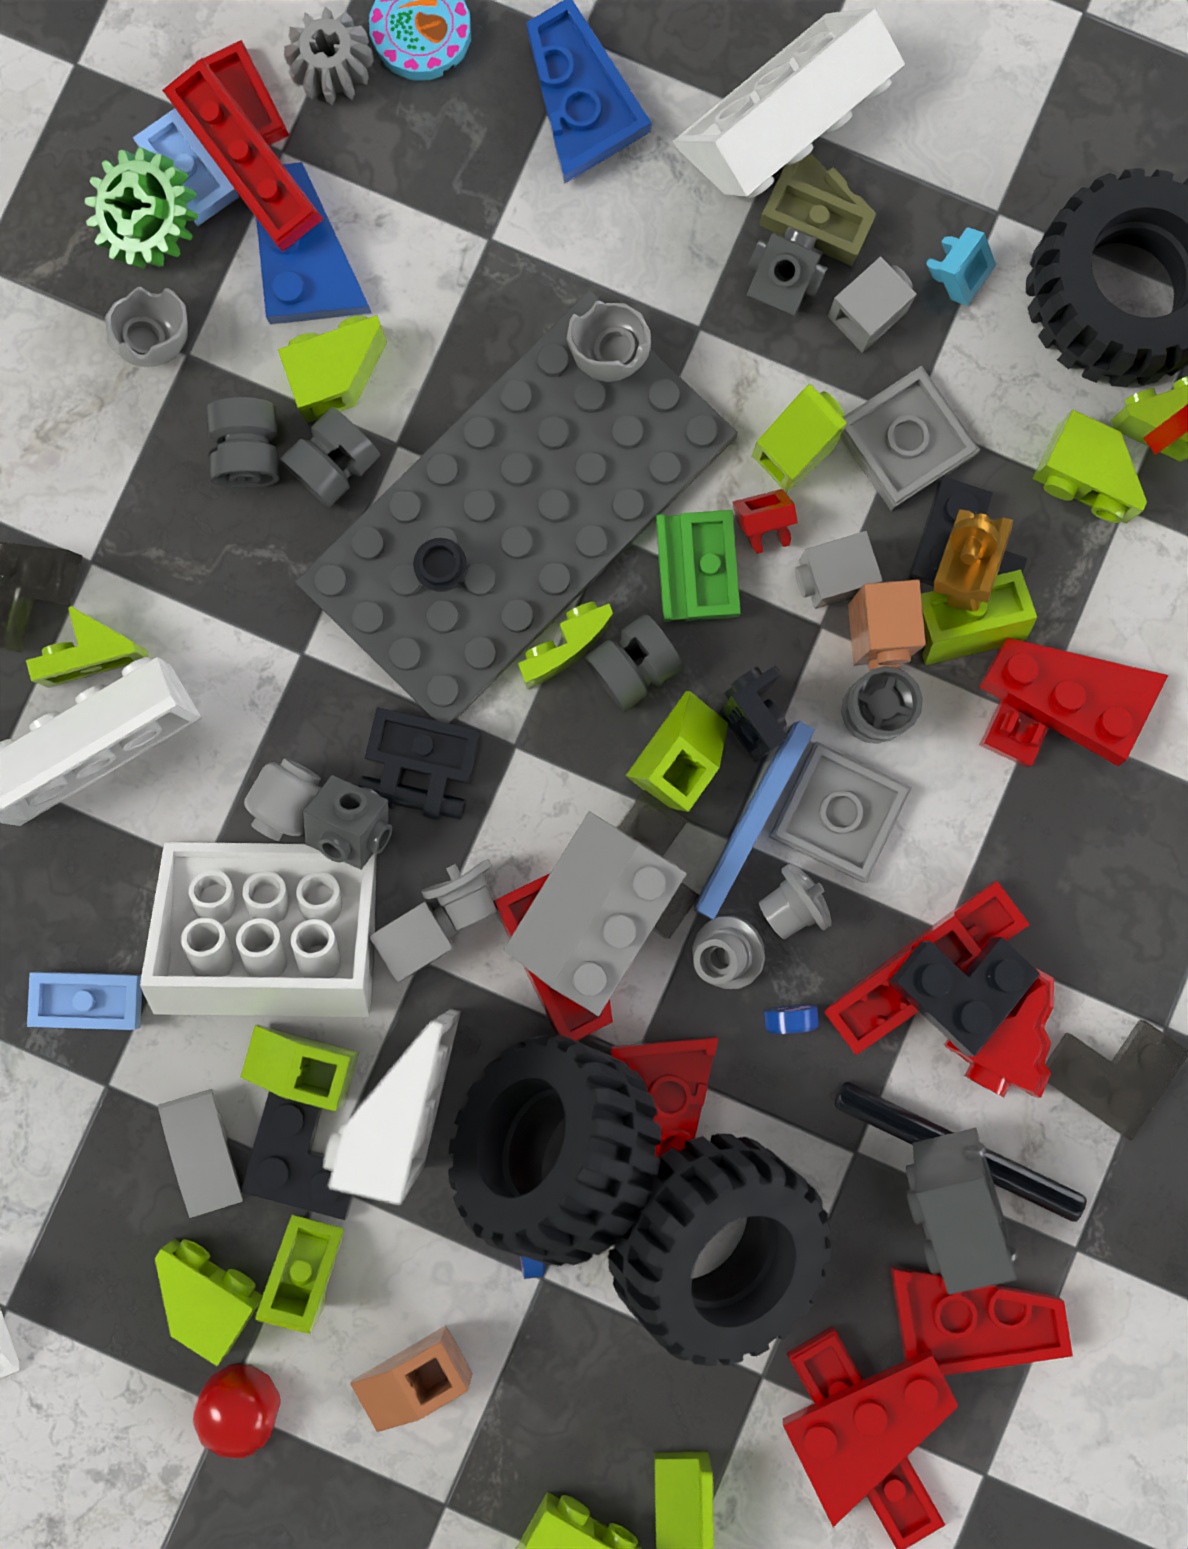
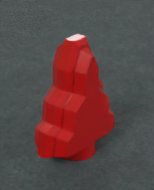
M1036 969L1040 973L1038 978L975 1057L965 1056L949 1039L944 1043V1046L951 1052H955L970 1063L964 1075L966 1078L1003 1098L1010 1086L1023 1090L1036 1098H1041L1051 1074L1045 1065L1051 1041L1044 1026L1054 1008V978L1039 969Z

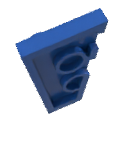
M563 0L526 22L532 55L565 184L649 134L652 122L573 0Z
M303 162L283 164L322 216L323 220L282 252L256 218L265 313L269 324L371 314L372 312Z

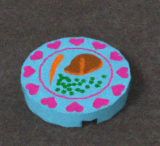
M375 0L369 14V34L376 54H378L383 60L384 65L392 73L409 80H433L443 76V71L448 70L452 65L455 68L464 59L471 42L470 13L464 0Z

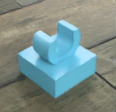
M969 227L966 228L959 239L949 236L944 237L941 241L947 255L943 262L931 258L926 262L932 278L944 283L950 300L968 306L996 266L985 233Z

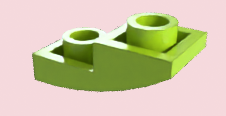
M589 602L571 609L566 613L568 620L559 623L560 633L565 642L564 645L556 647L554 641H549L525 652L527 659L519 662L518 666L527 690L561 673L578 661L596 644L613 620V612L609 604L597 608L595 602Z

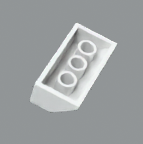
M876 8L825 14L674 139L673 143L725 195L755 197L773 184L774 178L772 175L785 164L792 165L805 158L814 148L812 142L822 133L832 132L847 123L853 116L851 109L863 99H872L884 92L892 83L890 77L902 68L905 62Z
M150 657L138 659L127 665L121 671L123 677L109 686L105 687L104 684H99L83 691L75 698L77 705L60 715L58 712H51L41 716L29 725L30 733L14 742L12 739L1 741L0 823L16 826L23 825L202 718L171 665L158 657L152 660Z

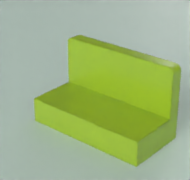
M1017 570L997 575L989 602H981L979 610L974 612L949 607L946 604L947 594L934 591L922 593L924 632L927 640L922 654L925 665H932L998 649L1007 638L1026 641L1037 619V615L1022 571Z
M654 1452L656 1549H714L713 1473L709 1453Z

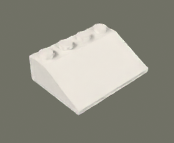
M164 842L140 987L153 1014L369 1017L374 971V944L369 936L375 933L377 854L374 853L363 869L360 870L345 862H334L325 857L320 851L306 844Z
M449 1009L430 1022L352 1118L349 1119L347 1124L341 1126L338 1134H332L324 1160V1169L333 1170L329 1188L395 1204L402 1202L424 1169L461 1011Z

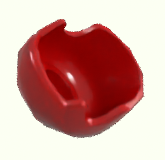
M230 1364L211 1375L203 1386L193 1411V1425L201 1445L220 1457L244 1459L254 1455L258 1449L264 1447L272 1434L281 1404L280 1394L269 1375L252 1365Z

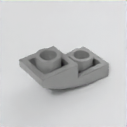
M208 1089L159 1104L158 1110L167 1146L189 1218L243 1202L242 1188L227 1145V1133L213 1090Z

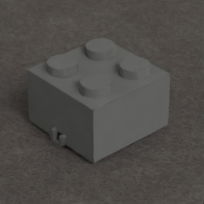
M977 1128L914 1142V1164L906 1165L907 1177L911 1190L907 1191L912 1216L916 1225L923 1224L927 1240L923 1241L930 1271L932 1275L942 1273L948 1295L1016 1280L1013 1261L1018 1257L1016 1248L1010 1246L1007 1224L984 1154L986 1150L984 1144L980 1141Z

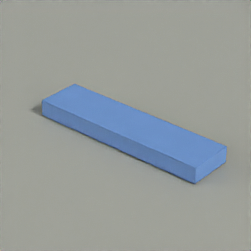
M801 721L794 722L786 732L788 738L779 745L693 906L695 912L711 920H714L811 739L815 731L814 728Z

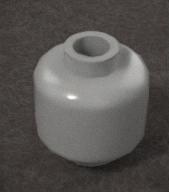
M284 758L281 764L275 762L266 764L244 801L247 811L255 817L251 826L258 832L276 841H279L283 834L296 837L302 836L305 833L303 811L321 790V787L318 786L321 778L311 770L288 758Z

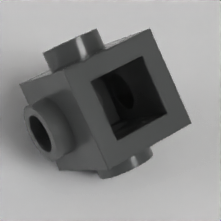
M787 227L785 235L774 232L771 234L768 242L759 239L747 268L756 272L747 296L795 316L806 294L815 298L827 271V267L819 264L823 251L813 248L817 238L795 228ZM782 260H789L794 264V276L787 277L782 274L780 270Z
M333 775L303 811L306 845L320 851L325 857L334 862H345L360 870L363 869L374 853L380 854L385 849L392 834V825L388 823V800L369 788H360Z

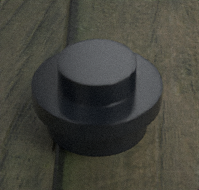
M434 538L419 547L414 557L413 567L417 579L424 587L436 592H446L454 589L463 581L467 572V559L462 548L454 541L446 538Z

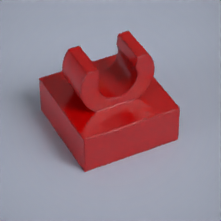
M783 489L732 501L736 522L747 536L750 545L757 554L763 553L761 539L767 531L776 530L781 545L783 547L790 545L791 533L787 526L798 524L795 503Z
M1000 700L979 746L1027 768L1033 765L1050 727Z

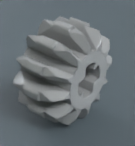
M326 6L322 12L321 19L314 20L312 16L304 12L303 22L305 28L289 27L290 32L288 36L291 44L284 46V58L287 65H290L288 72L292 82L297 87L303 86L306 96L311 100L324 92L326 101L333 105L336 93L342 91L345 96L353 100L355 92L352 84L367 85L369 75L366 68L373 66L372 63L374 61L372 50L367 46L369 40L365 29L362 28V25L354 26L352 17L348 15L347 11L335 20L333 19L332 12Z

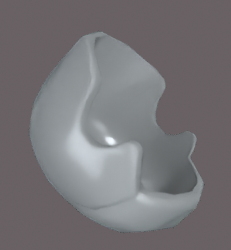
M137 287L126 298H121L114 302L105 316L107 342L116 353L133 365L156 367L168 363L177 357L187 340L186 305L169 288H165L160 294L146 291L142 287Z
M596 301L587 313L582 316L573 314L569 320L566 339L570 351L579 369L594 380L604 382L622 380L636 372L649 357L651 331L643 315L625 303L605 304L601 301Z

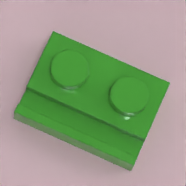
M733 510L690 512L672 516L656 515L663 622L739 617L740 601Z

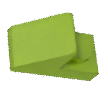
M68 606L78 646H74L72 642L49 645L41 650L43 656L26 660L31 681L50 688L125 667L138 659L148 657V653L145 648L74 607Z
M291 1215L256 1314L257 1321L311 1334L325 1306L326 1289L343 1239L344 1228Z

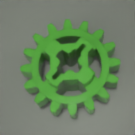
M138 147L135 155L126 150H120L118 153L119 165L104 160L102 166L107 175L103 180L92 177L90 183L98 189L96 197L85 198V204L95 208L96 215L86 220L87 226L101 231L94 242L100 247L109 249L110 258L124 263L127 262L129 265L145 269L147 263L158 267L164 266L163 253L178 257L181 253L176 244L177 240L182 238L191 241L193 237L189 230L184 227L186 221L198 219L197 213L187 209V203L197 197L196 191L182 186L186 182L188 174L174 167L172 159Z

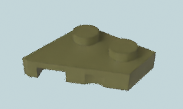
M810 152L797 163L792 165L785 164L761 215L759 226L785 235L787 227L807 233L817 238L813 248L823 251V254L853 267L876 213L861 196L855 195L849 190L847 181L834 167L827 171Z

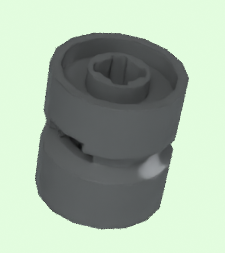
M251 397L224 398L209 403L206 407L207 436L217 446L208 451L210 481L215 485L229 488H258L277 483L280 479L278 450L275 446L269 444L277 436L275 405L267 400Z
M330 407L311 427L313 437L310 440L299 439L279 459L290 473L328 508L350 488L348 482L350 475L362 476L381 456L370 440L334 407ZM336 449L338 453L335 455L334 460H332L327 454Z
M643 614L622 629L621 640L618 643L607 640L584 656L589 668L601 686L624 713L648 696V686L651 683L661 687L685 669L681 658L669 639L647 614ZM642 657L644 659L643 662L636 666L633 660Z
M883 666L870 670L848 689L842 700L841 714L844 725L854 737L863 742L879 744L894 739L916 723L921 714L923 698L919 685L910 674L899 668Z

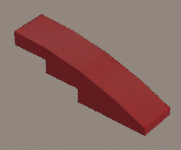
M994 880L864 977L824 1009V1013L854 1054L858 1055L919 1012L888 981L921 941H931L964 973L993 937H1002L1008 941L1030 924L998 881Z

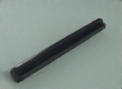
M845 1082L836 1096L835 1106L840 1111L911 1145L914 1142L954 1133L850 1082ZM985 1148L984 1154L994 1185L1071 1222H1077L1080 1219L1087 1203V1198L1083 1194Z

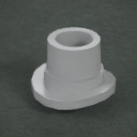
M489 859L480 862L463 876H461L457 865L454 864L446 868L451 878L450 881L432 885L421 891L424 899L437 897L440 906H444L456 931L497 912V908L487 888L488 882L484 876V873L492 867Z
M792 864L783 867L781 870L786 880L780 883V887L759 901L761 911L774 931L782 939H786L802 928L810 927L816 922L824 931L831 927V916L822 895L825 892L820 883L815 884L805 872Z
M721 915L714 920L708 921L696 934L692 946L693 963L697 974L707 983L723 989H740L754 982L762 972L766 959L764 943L758 931L747 920L735 915Z

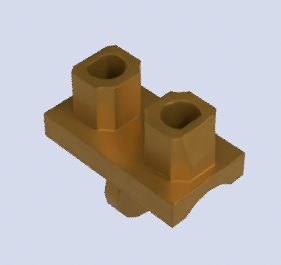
M959 509L934 580V592L947 594L946 604L949 607L974 612L979 610L981 602H989L1012 531L1013 519L1000 518L991 520L985 514L979 513L974 515L970 511Z

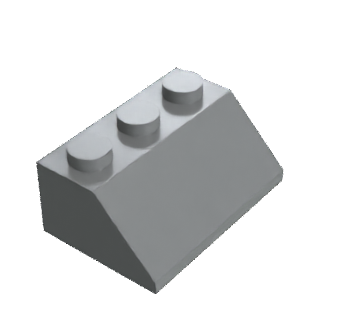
M588 811L504 947V951L551 988L599 1016L687 873L677 864Z

